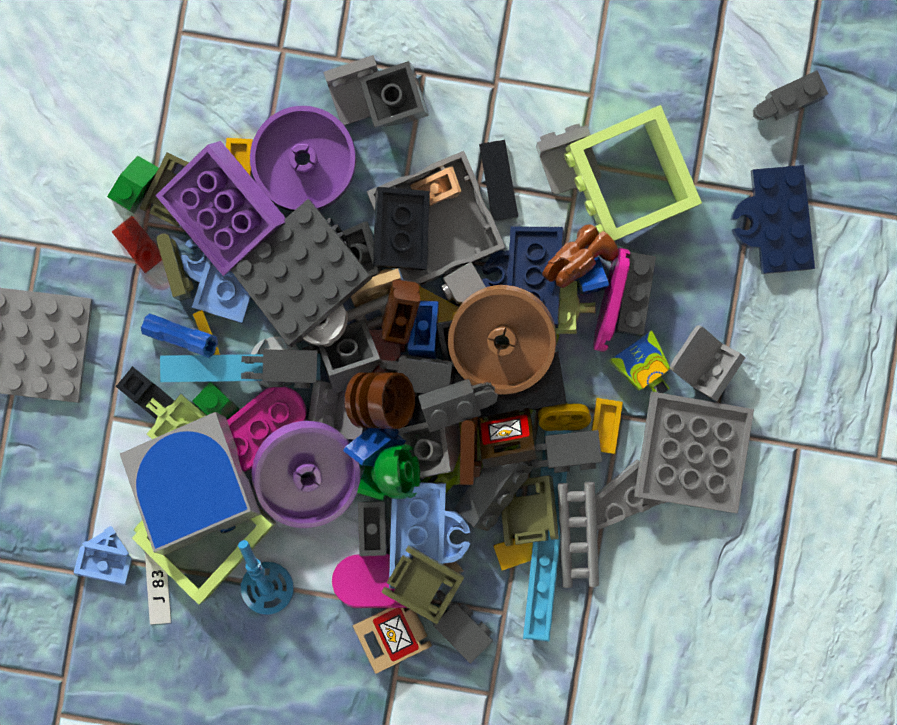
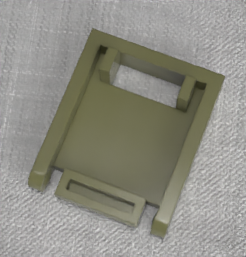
M166 152L140 209L146 211L150 203H152L153 206L149 214L179 227L180 224L156 195L176 176L174 171L177 165L185 167L189 162Z
M167 234L158 235L156 240L173 298L178 301L192 298L191 291L194 290L192 280L189 281L186 278L175 240L171 239Z
M548 475L528 478L520 487L536 485V492L539 494L516 497L515 493L511 503L502 511V523L506 546L513 545L514 535L516 545L548 541V531L550 532L551 540L559 538L553 477Z
M408 545L406 552L414 557L411 559L406 555H402L387 581V584L395 588L394 591L384 587L381 592L433 623L438 624L462 583L464 576ZM443 582L451 587L438 608L431 604V601Z

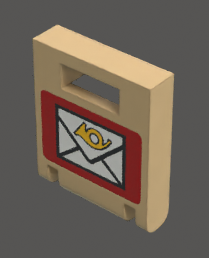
M387 608L352 625L375 674L432 646L430 641L420 644L419 641L426 638L427 633L418 614L411 609L404 611L403 608ZM373 631L383 652L382 655L376 658L373 657L363 636Z

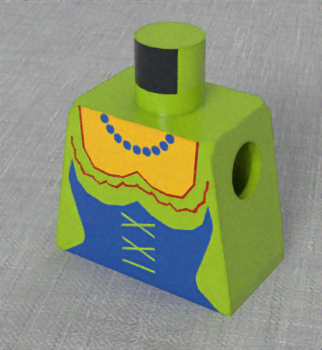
M652 330L609 360L638 391L649 385L653 392L664 393L670 389L661 376L670 370V366Z

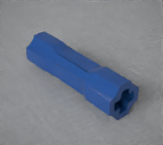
M150 313L144 318L141 326L143 335L186 348L191 352L208 358L215 353L218 345L216 336L197 329L193 330Z

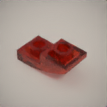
M132 215L112 230L114 236L144 273H147L162 260L158 246Z

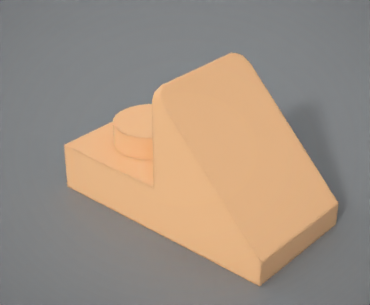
M453 166L410 185L412 190L430 191L429 207L443 200L456 198L461 193Z

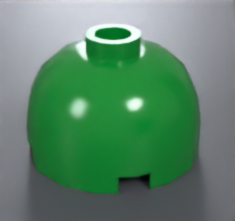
M407 444L396 445L382 451L371 471L372 479L380 491L393 499H409L416 496L417 493H413L414 487H419L420 485L419 461L417 456L412 457L409 450L414 449Z

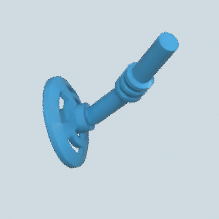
M243 540L239 542L238 547L245 559V568L247 570L241 583V594L244 602L250 609L260 614H274L281 611L288 605L293 596L294 585L291 575L280 564L260 562L259 559H256L248 541ZM265 568L270 569L269 575H265ZM279 573L285 579L287 586L286 591H283L282 582L278 577ZM274 579L278 584V590H275V584L272 582ZM248 585L251 586V593L256 600L255 603L250 599L248 595ZM255 587H258V591L261 594L260 597L257 596ZM276 597L282 601L274 607L264 608V602L272 601Z

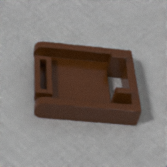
M478 416L464 420L461 424L460 484L473 485L475 478L480 477L482 461L477 460Z

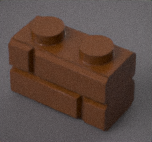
M393 280L381 321L382 339L385 341L404 344L409 342L420 304L419 284L416 282Z

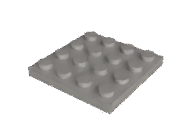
M0 288V394L80 403L93 299Z
M651 392L634 497L738 513L754 409Z

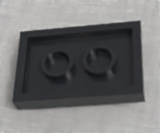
M388 187L376 188L373 267L427 270L430 191Z

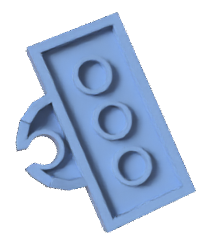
M191 238L185 244L190 249L198 247ZM204 253L199 261H192L187 255H181L184 270L192 279L199 282L192 308L243 323L251 296L232 271L222 276Z
M420 482L419 487H414L413 493H417L416 496L409 499L392 498L389 577L402 555H406L411 559L414 557L406 552L408 545L441 564L457 561L462 558L469 548V541L464 540L459 544H455L450 540L449 536L452 531L461 530L466 534L470 533V528L461 515L455 511L445 509L446 483ZM442 582V584L440 585V587H439L438 590H442L443 582Z

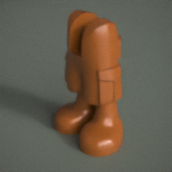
M584 225L578 230L575 242L566 243L548 261L542 276L550 282L556 280L558 287L565 288L594 268L596 264L595 257L600 256L605 261H613L619 255L618 247L606 232L598 233L595 226Z

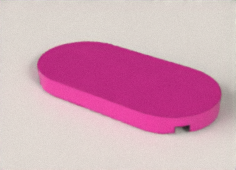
M618 248L619 255L611 263L607 278L609 286L604 291L595 329L593 348L601 352H605L608 349V345H605L606 340L610 341L613 337L629 272L630 261L626 257L630 255V251L623 248Z
M286 386L267 388L227 420L238 450L239 462L243 472L252 469L259 447L270 434L287 424L305 421L306 405L303 398L295 390Z
M390 554L383 556L351 555L343 559L336 566L332 575L333 590L339 600L352 608H407L381 592L384 587L389 588L387 581L390 572Z

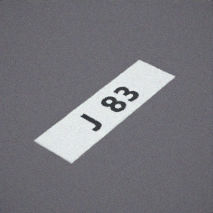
M145 552L150 624L171 623L168 574Z

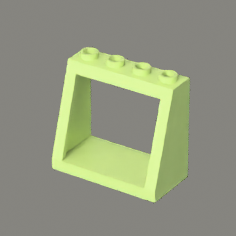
M661 105L569 144L565 148L566 153H564L566 163L569 168L573 167L577 177L574 178L575 184L579 192H584L587 200L584 204L589 216H594L597 224L595 227L598 233L604 231L614 241L702 204ZM644 124L677 203L616 228L584 150Z
M260 508L261 515L251 519L257 526L244 539L248 541L251 549L276 524ZM143 520L134 528L136 534L132 539L198 604L205 602L244 559L239 547H237L207 581L198 588L165 555L153 552L150 540L147 538L148 535Z

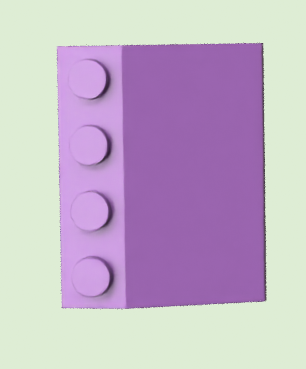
M221 141L208 144L156 195L222 276L230 272L235 265L285 223L284 215Z

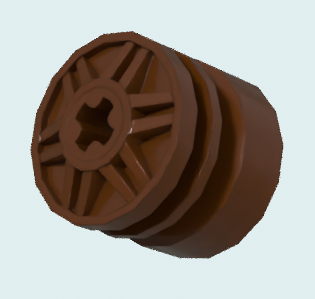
M357 373L349 381L345 392V409L349 420L356 427L402 429L413 416L415 393L411 381L403 373Z

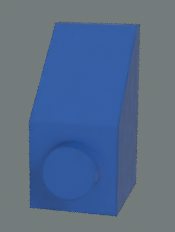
M599 257L594 258L596 264L592 270L581 278L576 279L580 296L606 290L609 286Z
M420 301L408 342L409 355L437 359L438 301Z
M369 428L345 446L343 451L361 465L374 466L377 457L382 451L396 445H404L406 440L398 435L399 431L397 429Z

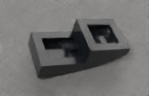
M133 366L116 385L121 392L155 419L158 416L146 407L148 403L152 404L150 402L152 398L164 408L175 401Z

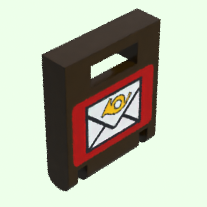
M529 407L524 408L523 414H520L519 410L488 416L486 421H484L483 417L478 418L481 459L484 469L537 459ZM515 445L521 446L520 449L495 453V449Z

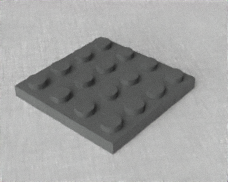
M309 199L285 218V223L231 269L235 277L290 347L296 345L372 279L371 275Z

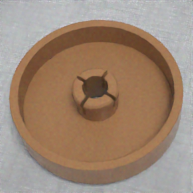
M495 285L483 288L470 295L460 305L453 317L448 335L450 357L459 374L465 380L469 379L473 386L480 383L484 384V382H491L495 386V393L512 394L523 391L538 382L552 363L556 348V328L553 318L541 300L522 288L510 285ZM506 332L505 336L508 337L510 342L506 345L498 344L495 338Z

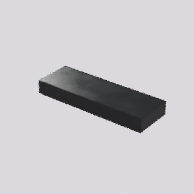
M505 140L479 144L490 212L493 220L500 221L518 218Z

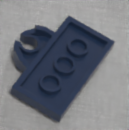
M804 165L751 170L753 196L737 204L730 219L737 220L739 217L745 216L749 218L751 226L749 230H743L739 227L732 229L733 235L739 241V244L747 248L759 249L761 274L815 269Z
M511 226L509 250L491 254L482 269L483 274L487 275L493 272L501 273V279L493 282L484 278L482 281L486 287L510 285L532 293L547 307L553 318L555 328H558L561 287L556 285V280L550 282L542 276V272L547 266L548 261L563 247V227Z

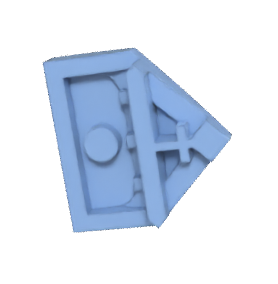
M110 526L101 534L82 543L83 546L79 550L74 575L126 586L132 558L113 527Z

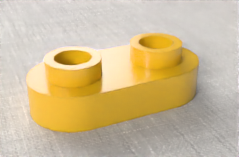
M583 404L541 408L537 415L540 427L546 431L580 430L587 427L591 422L589 409Z

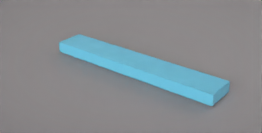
M263 354L212 355L210 358L202 355L160 356V382L262 381V379H241V373H262L263 363L245 364L241 362L242 356L263 357ZM317 354L316 380H320V354Z

